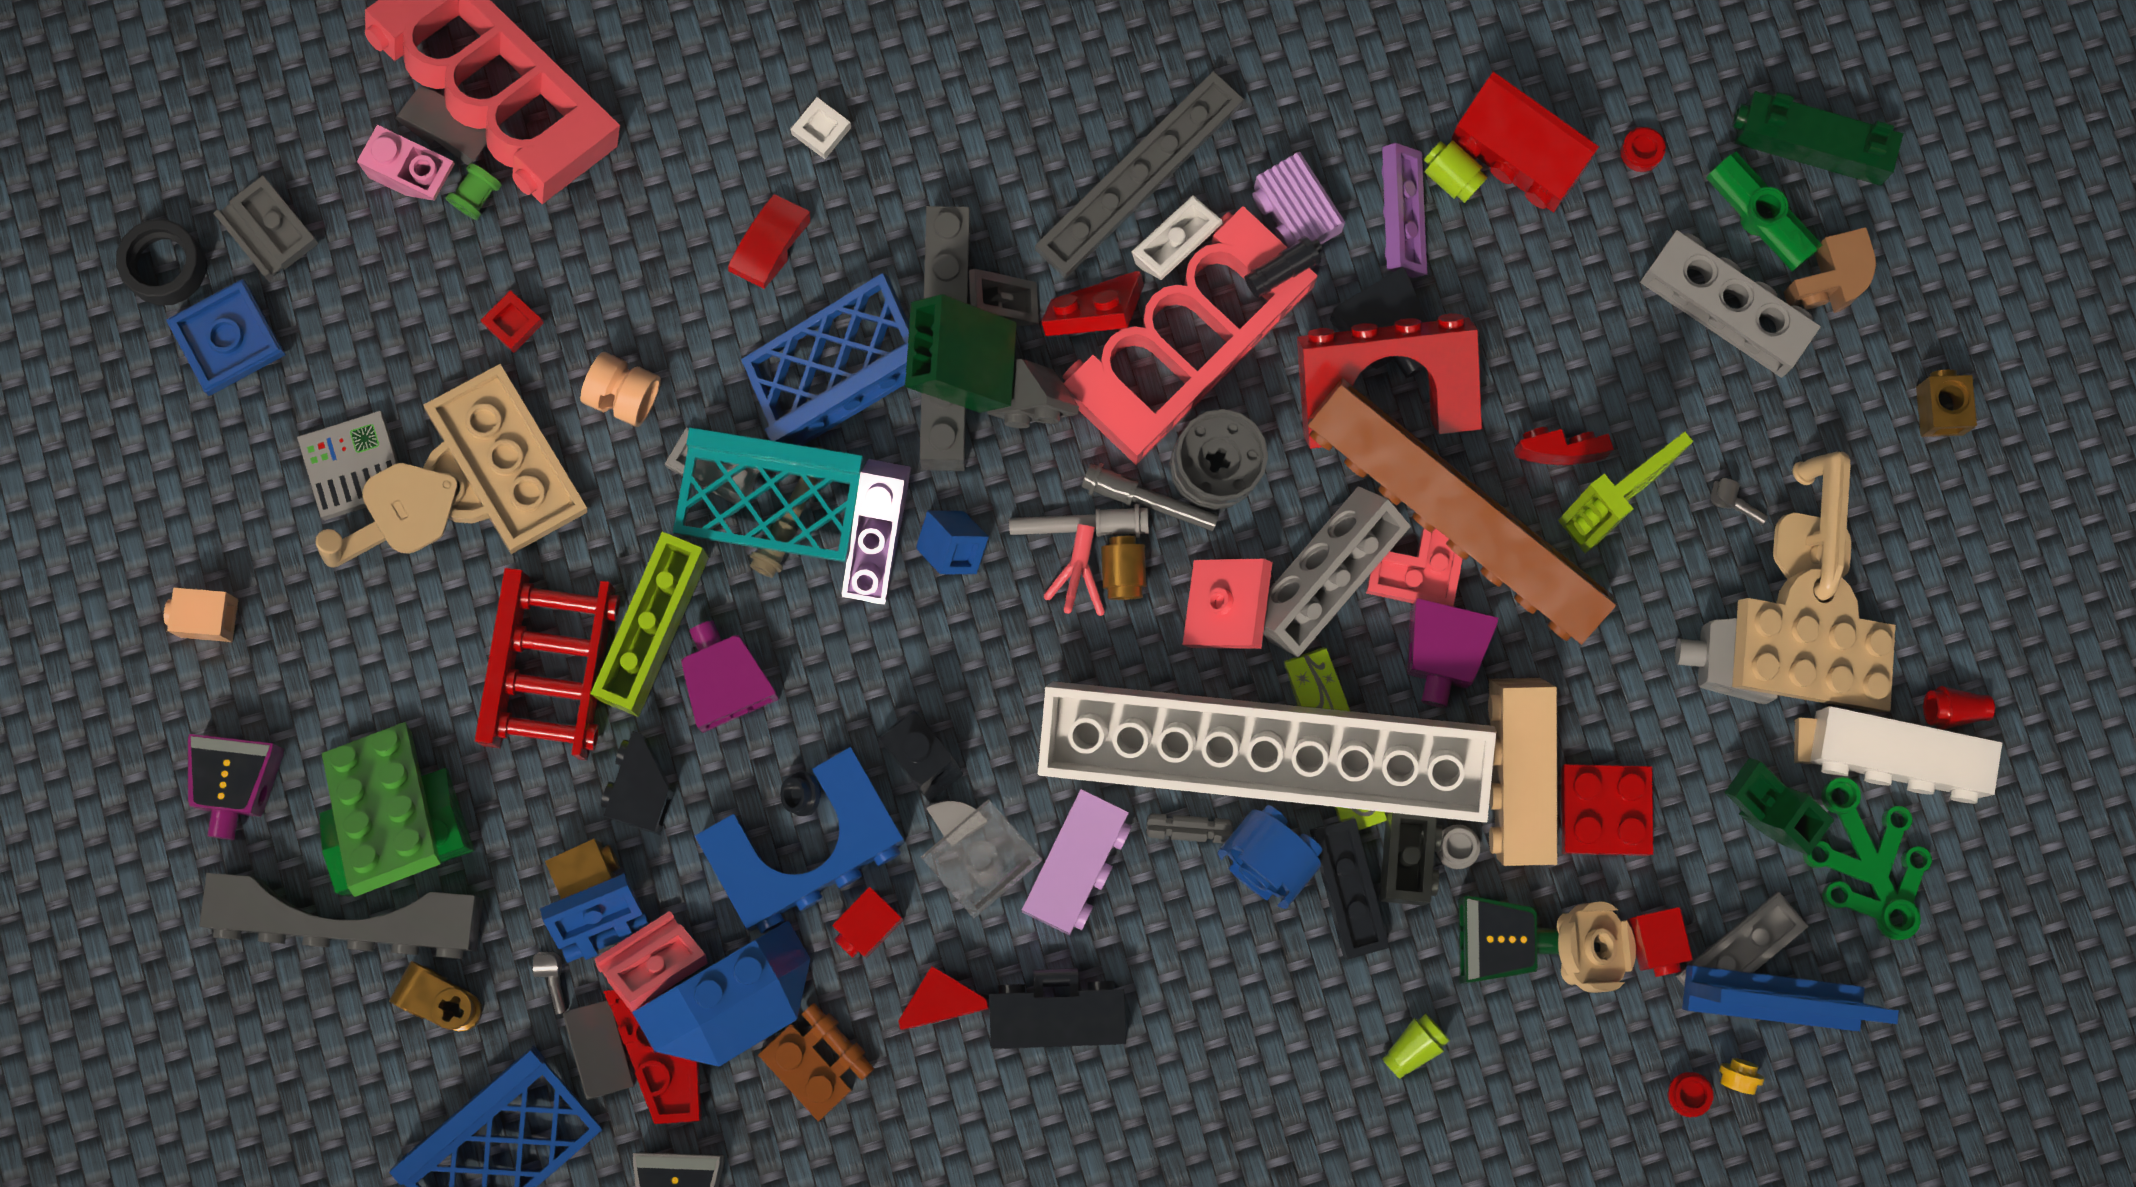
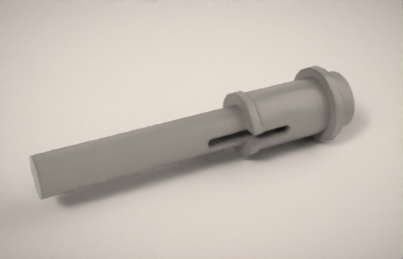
M1134 504L1135 508L1096 509V514L1009 518L1010 535L1071 533L1077 531L1078 524L1095 527L1094 532L1096 531L1097 537L1102 535L1136 534V538H1140V534H1149L1148 508H1139V504Z

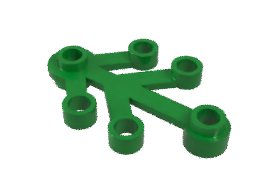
M1845 777L1829 781L1821 792L1822 803L1828 811L1838 814L1859 860L1833 850L1824 841H1819L1816 845L1825 853V858L1821 863L1816 862L1811 854L1803 853V859L1812 868L1826 866L1871 884L1878 900L1854 893L1848 884L1837 881L1829 883L1823 889L1822 898L1824 903L1833 909L1846 907L1874 918L1878 930L1891 940H1905L1912 937L1918 931L1921 923L1920 911L1915 905L1914 899L1923 873L1932 864L1930 852L1921 846L1912 847L1903 852L1901 864L1905 872L1897 892L1889 878L1904 831L1908 830L1912 825L1910 811L1903 806H1894L1883 813L1882 825L1885 830L1876 851L1856 810L1861 800L1859 786L1853 780ZM1834 789H1839L1844 793L1845 801L1842 805L1836 804L1833 801L1832 792ZM1893 812H1898L1903 817V825L1900 828L1895 827L1891 823ZM1913 852H1917L1922 856L1923 864L1920 868H1915L1910 862V856ZM1834 887L1840 888L1844 893V899L1841 903H1836L1831 898V891ZM1893 910L1899 911L1903 916V922L1899 927L1893 925L1890 921V914Z

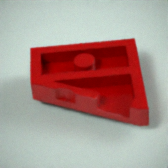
M1134 271L1051 299L1041 321L1045 336L1128 328L1144 287L1141 271Z

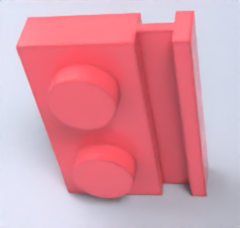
M670 911L595 958L597 969L605 975L608 983L631 1012L708 964L706 954L684 927L677 923Z

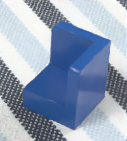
M927 510L917 542V550L939 574H977L989 536L964 511Z

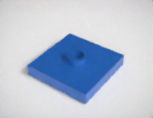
M244 279L166 319L200 385L208 396L286 355Z

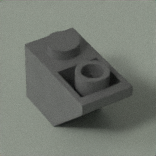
M1024 359L1014 360L1011 406L991 410L987 414L1004 419V425L1008 427L1029 428L1030 422L1057 424L1060 422L1061 417L1078 415L1079 406L1054 369Z

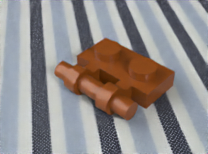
M814 1002L801 1014L813 1027L805 1036L793 1024H790L758 1056L819 1122L852 1091L841 1078L845 1072L851 1069L862 1081L875 1068L863 1056L866 1051L858 1043L853 1045L837 1028L839 1022L831 1013L826 1015ZM822 1039L840 1057L832 1066L814 1048Z

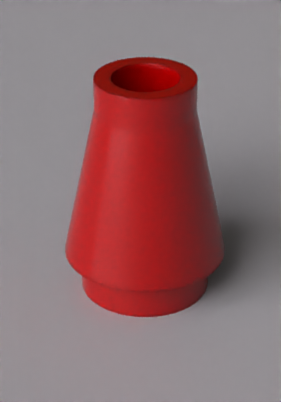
M1939 686L1936 690L1928 691L1925 695L1923 713L1929 725L1944 730L1978 721H1990L1995 713V704L1991 695H1980Z

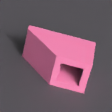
M379 125L374 129L357 160V163L368 178L405 196L435 201L455 165L454 161Z

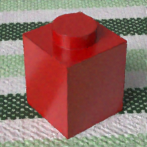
M869 887L832 925L839 932L834 941L852 958L859 952L867 959L904 920Z
M1680 907L1628 919L1635 938L1636 956L1640 971L1653 969L1655 977L1682 972L1680 963L1693 960Z

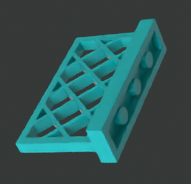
M689 427L686 443L688 451L673 534L847 562L860 475L866 464L863 456ZM697 459L715 462L724 474L703 490L694 478ZM722 463L736 465V467L728 472ZM747 467L758 469L767 482L745 497L733 480V477ZM765 470L778 472L779 474L770 479ZM790 474L801 476L810 490L788 504L775 485ZM809 478L821 479L822 481L814 486ZM729 481L742 500L720 515L707 495ZM832 482L850 484L847 501L831 511L819 494V491ZM693 484L698 494L690 498ZM772 488L785 507L763 522L750 502ZM815 495L828 514L806 529L793 509ZM703 499L716 518L702 528L685 526L688 509ZM746 506L759 525L746 535L734 534L725 520ZM845 511L842 526L836 516ZM790 513L802 530V533L788 543L777 541L768 527ZM832 520L841 532L838 551L820 548L811 534ZM721 524L726 532L714 531L712 529ZM764 530L770 540L756 538L755 536ZM807 538L813 547L799 545L798 543Z

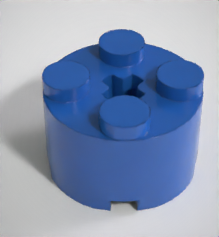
M1266 805L1262 811L1252 809L1218 850V856L1221 860L1226 855L1229 856L1233 863L1228 869L1254 893L1266 901L1273 894L1282 899L1277 906L1287 909L1321 867L1318 856L1323 849L1308 835L1301 834L1298 836L1286 826L1288 823L1286 817L1274 807Z

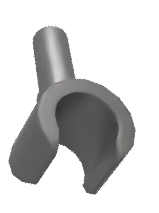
M1727 478L1720 479V482H1714L1711 501L1715 506L1728 509L1733 508L1760 525L1766 522L1768 516L1744 500L1737 498L1740 487L1738 482Z
M539 952L533 957L534 977H548V986L555 1013L561 1014L566 1012L560 986L561 957L555 952Z

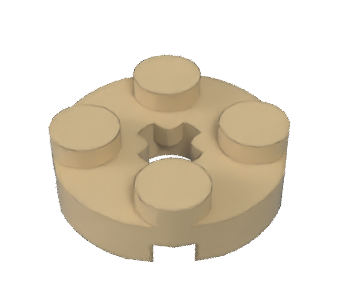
M1600 901L1583 903L1575 906L1569 913L1562 914L1557 921V931L1559 933L1558 949L1562 963L1561 975L1566 983L1577 985L1586 992L1598 993L1617 990L1625 983L1620 982L1625 972L1632 971L1635 964L1636 944L1632 928L1627 920L1620 921L1613 912L1618 909L1612 904ZM1594 942L1600 943V952L1595 953Z

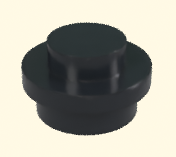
M797 772L787 778L781 787V802L787 811L797 816L812 815L818 808L821 798V790L815 777L808 772Z

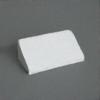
M1192 195L1131 251L1135 264L1145 272L1162 280L1223 224L1222 219Z

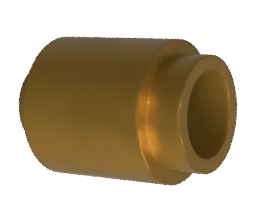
M1135 536L1109 538L1110 545L1101 547L1103 589H1107L1108 599L1129 600L1143 598L1142 588L1147 586L1145 545L1136 544Z

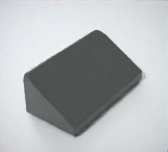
M607 1000L563 1012L586 1099L592 1100L634 1087L618 1025Z

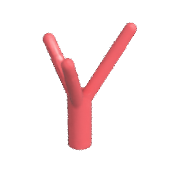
M1078 524L1071 561L1044 594L1045 600H1051L1071 576L1063 609L1067 614L1072 612L1081 573L1097 615L1102 616L1105 613L1088 564L1095 527Z

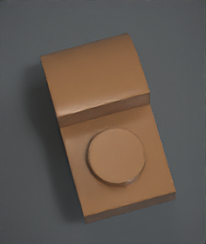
M1866 227L1825 237L1821 242L1822 247L1815 252L1821 273L1794 280L1784 291L1787 304L1790 306L1803 304L1804 309L1807 310L1820 307L1830 301L1834 313L1850 306L1869 287L1875 274L1876 258Z

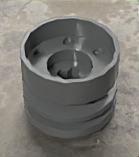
M1225 409L1204 412L1189 422L1173 446L1169 462L1172 482L1180 495L1196 507L1209 510L1231 508L1244 500L1263 477L1268 460L1266 441L1257 425L1241 413ZM1215 454L1222 457L1221 465L1226 467L1220 468L1217 473L1209 470L1211 463L1206 460L1212 459Z

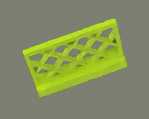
M1683 432L1616 485L1604 473L1591 483L1558 519L1559 523L1586 554L1634 509L1628 501L1655 481L1694 441L1686 432Z

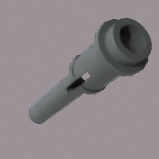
M1102 462L1099 463V466L1090 463L1082 484V488L1089 490L1088 495L1093 496L1095 492L1125 503L1127 506L1135 502L1213 532L1219 515L1138 485L1140 480L1105 469Z

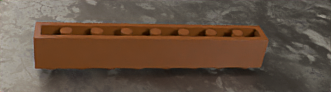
M1341 378L1309 417L1307 426L1312 429L1310 436L1320 446L1328 451L1335 447L1347 457L1344 463L1349 469L1362 478L1369 474L1381 484L1378 490L1384 497L1395 505H1399L1401 501L1415 511L1412 517L1419 525L1431 533L1435 529L1439 530L1449 538L1446 544L1454 553L1464 560L1469 556L1474 558L1483 566L1480 572L1489 581L1498 587L1503 583L1517 593L1514 599L1524 609L1532 614L1539 610L1551 620L1548 623L1551 630L1565 641L1572 637L1582 645L1616 607L1613 594L1343 378Z

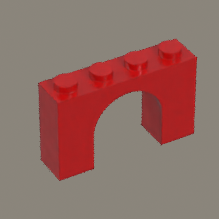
M1444 314L1438 317V321L1423 323L1419 319L1407 318L1396 321L1395 326L1378 327L1372 323H1362L1352 326L1351 331L1334 332L1330 328H1318L1310 330L1307 336L1297 337L1303 435L1310 449L1322 448V446L1310 436L1312 429L1307 426L1309 417L1341 378L1353 386L1359 374L1368 365L1389 356H1404L1414 359L1427 369L1431 422L1439 434L1482 429L1478 329L1469 317L1464 318L1462 314Z

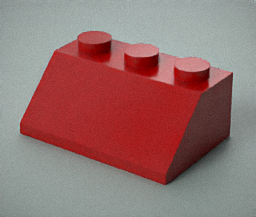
M1494 71L1456 126L1451 138L1473 159L1478 158L1489 166L1491 173L1498 180L1505 184L1513 183L1525 192V197L1529 202L1541 209L1548 208L1553 213L1583 175L1599 148L1598 145Z

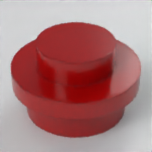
M1684 1072L1672 1079L1668 1087L1667 1096L1675 1112L1685 1117H1698L1709 1110L1713 1102L1714 1093L1710 1082L1703 1075L1696 1072Z

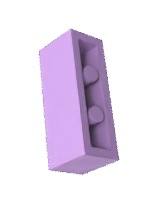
M1080 789L1022 908V913L1069 936L1074 927L1082 930L1094 907L1086 903L1093 887L1102 890L1113 866L1105 862L1113 847L1119 850L1122 849L1132 828L1131 825L1125 823L1129 812Z

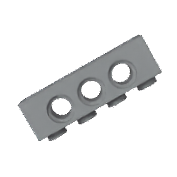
M1676 230L1640 283L1779 377H1784L1794 367L1821 326L1813 321L1812 315L1805 309L1796 305L1790 306L1779 299L1776 291L1769 285L1760 281L1754 282L1741 273L1740 267L1732 260L1724 257L1718 258L1706 250L1705 244L1696 236L1689 233L1682 234ZM1694 269L1699 271L1704 276L1705 284L1692 282L1687 275V270ZM1730 293L1735 295L1740 301V308L1729 307L1723 299V294ZM1759 317H1766L1772 320L1776 326V333L1765 331L1760 326Z
M1358 486L1272 585L1268 594L1263 635L1270 643L1299 657L1411 527L1410 524L1387 498Z

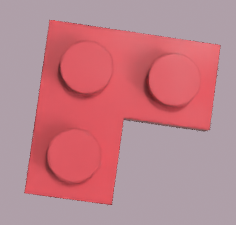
M1422 528L1417 557L1389 551L1369 575L1366 594L1414 603L1419 598L1454 607L1463 559L1447 546L1446 542L1449 538L1439 530L1435 529L1431 533Z

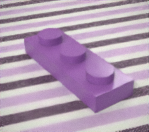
M1398 143L1382 147V176L1384 181L1383 214L1385 218L1387 270L1394 272L1404 267L1409 277L1427 275L1422 152Z

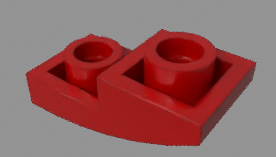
M774 194L762 208L741 240L728 265V271L765 289L787 263V250L810 224V211Z
M1540 427L1525 432L1522 435L1523 440H1520L1513 449L1516 458L1548 465H1576L1606 459L1614 450L1609 433L1595 437L1593 431L1582 433L1570 438V444L1567 445L1562 429L1549 432L1547 427Z

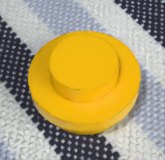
M1732 1058L1730 1064L1721 1063L1719 1071L1722 1073L1720 1080L1722 1085L1746 1094L1754 1095L1757 1086L1763 1085L1765 1077L1757 1073L1758 1066L1756 1064L1739 1058Z

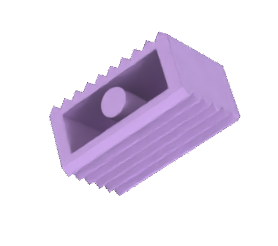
M1301 152L1295 153L1293 156L1288 157L1256 177L1255 192L1252 193L1253 199L1263 215L1268 213L1272 215L1273 220L1278 226L1275 228L1276 236L1287 247L1298 242L1303 236L1309 238L1311 242L1317 239L1320 244H1323L1342 233L1345 224L1344 219Z

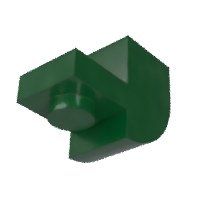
M1750 757L1724 792L1741 809L1739 815L1754 828L1781 845L1807 855L1811 854L1834 822V819L1809 794L1786 787L1761 761Z

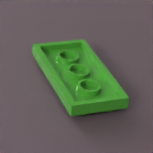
M406 722L322 753L346 883L354 897L441 864L414 740Z

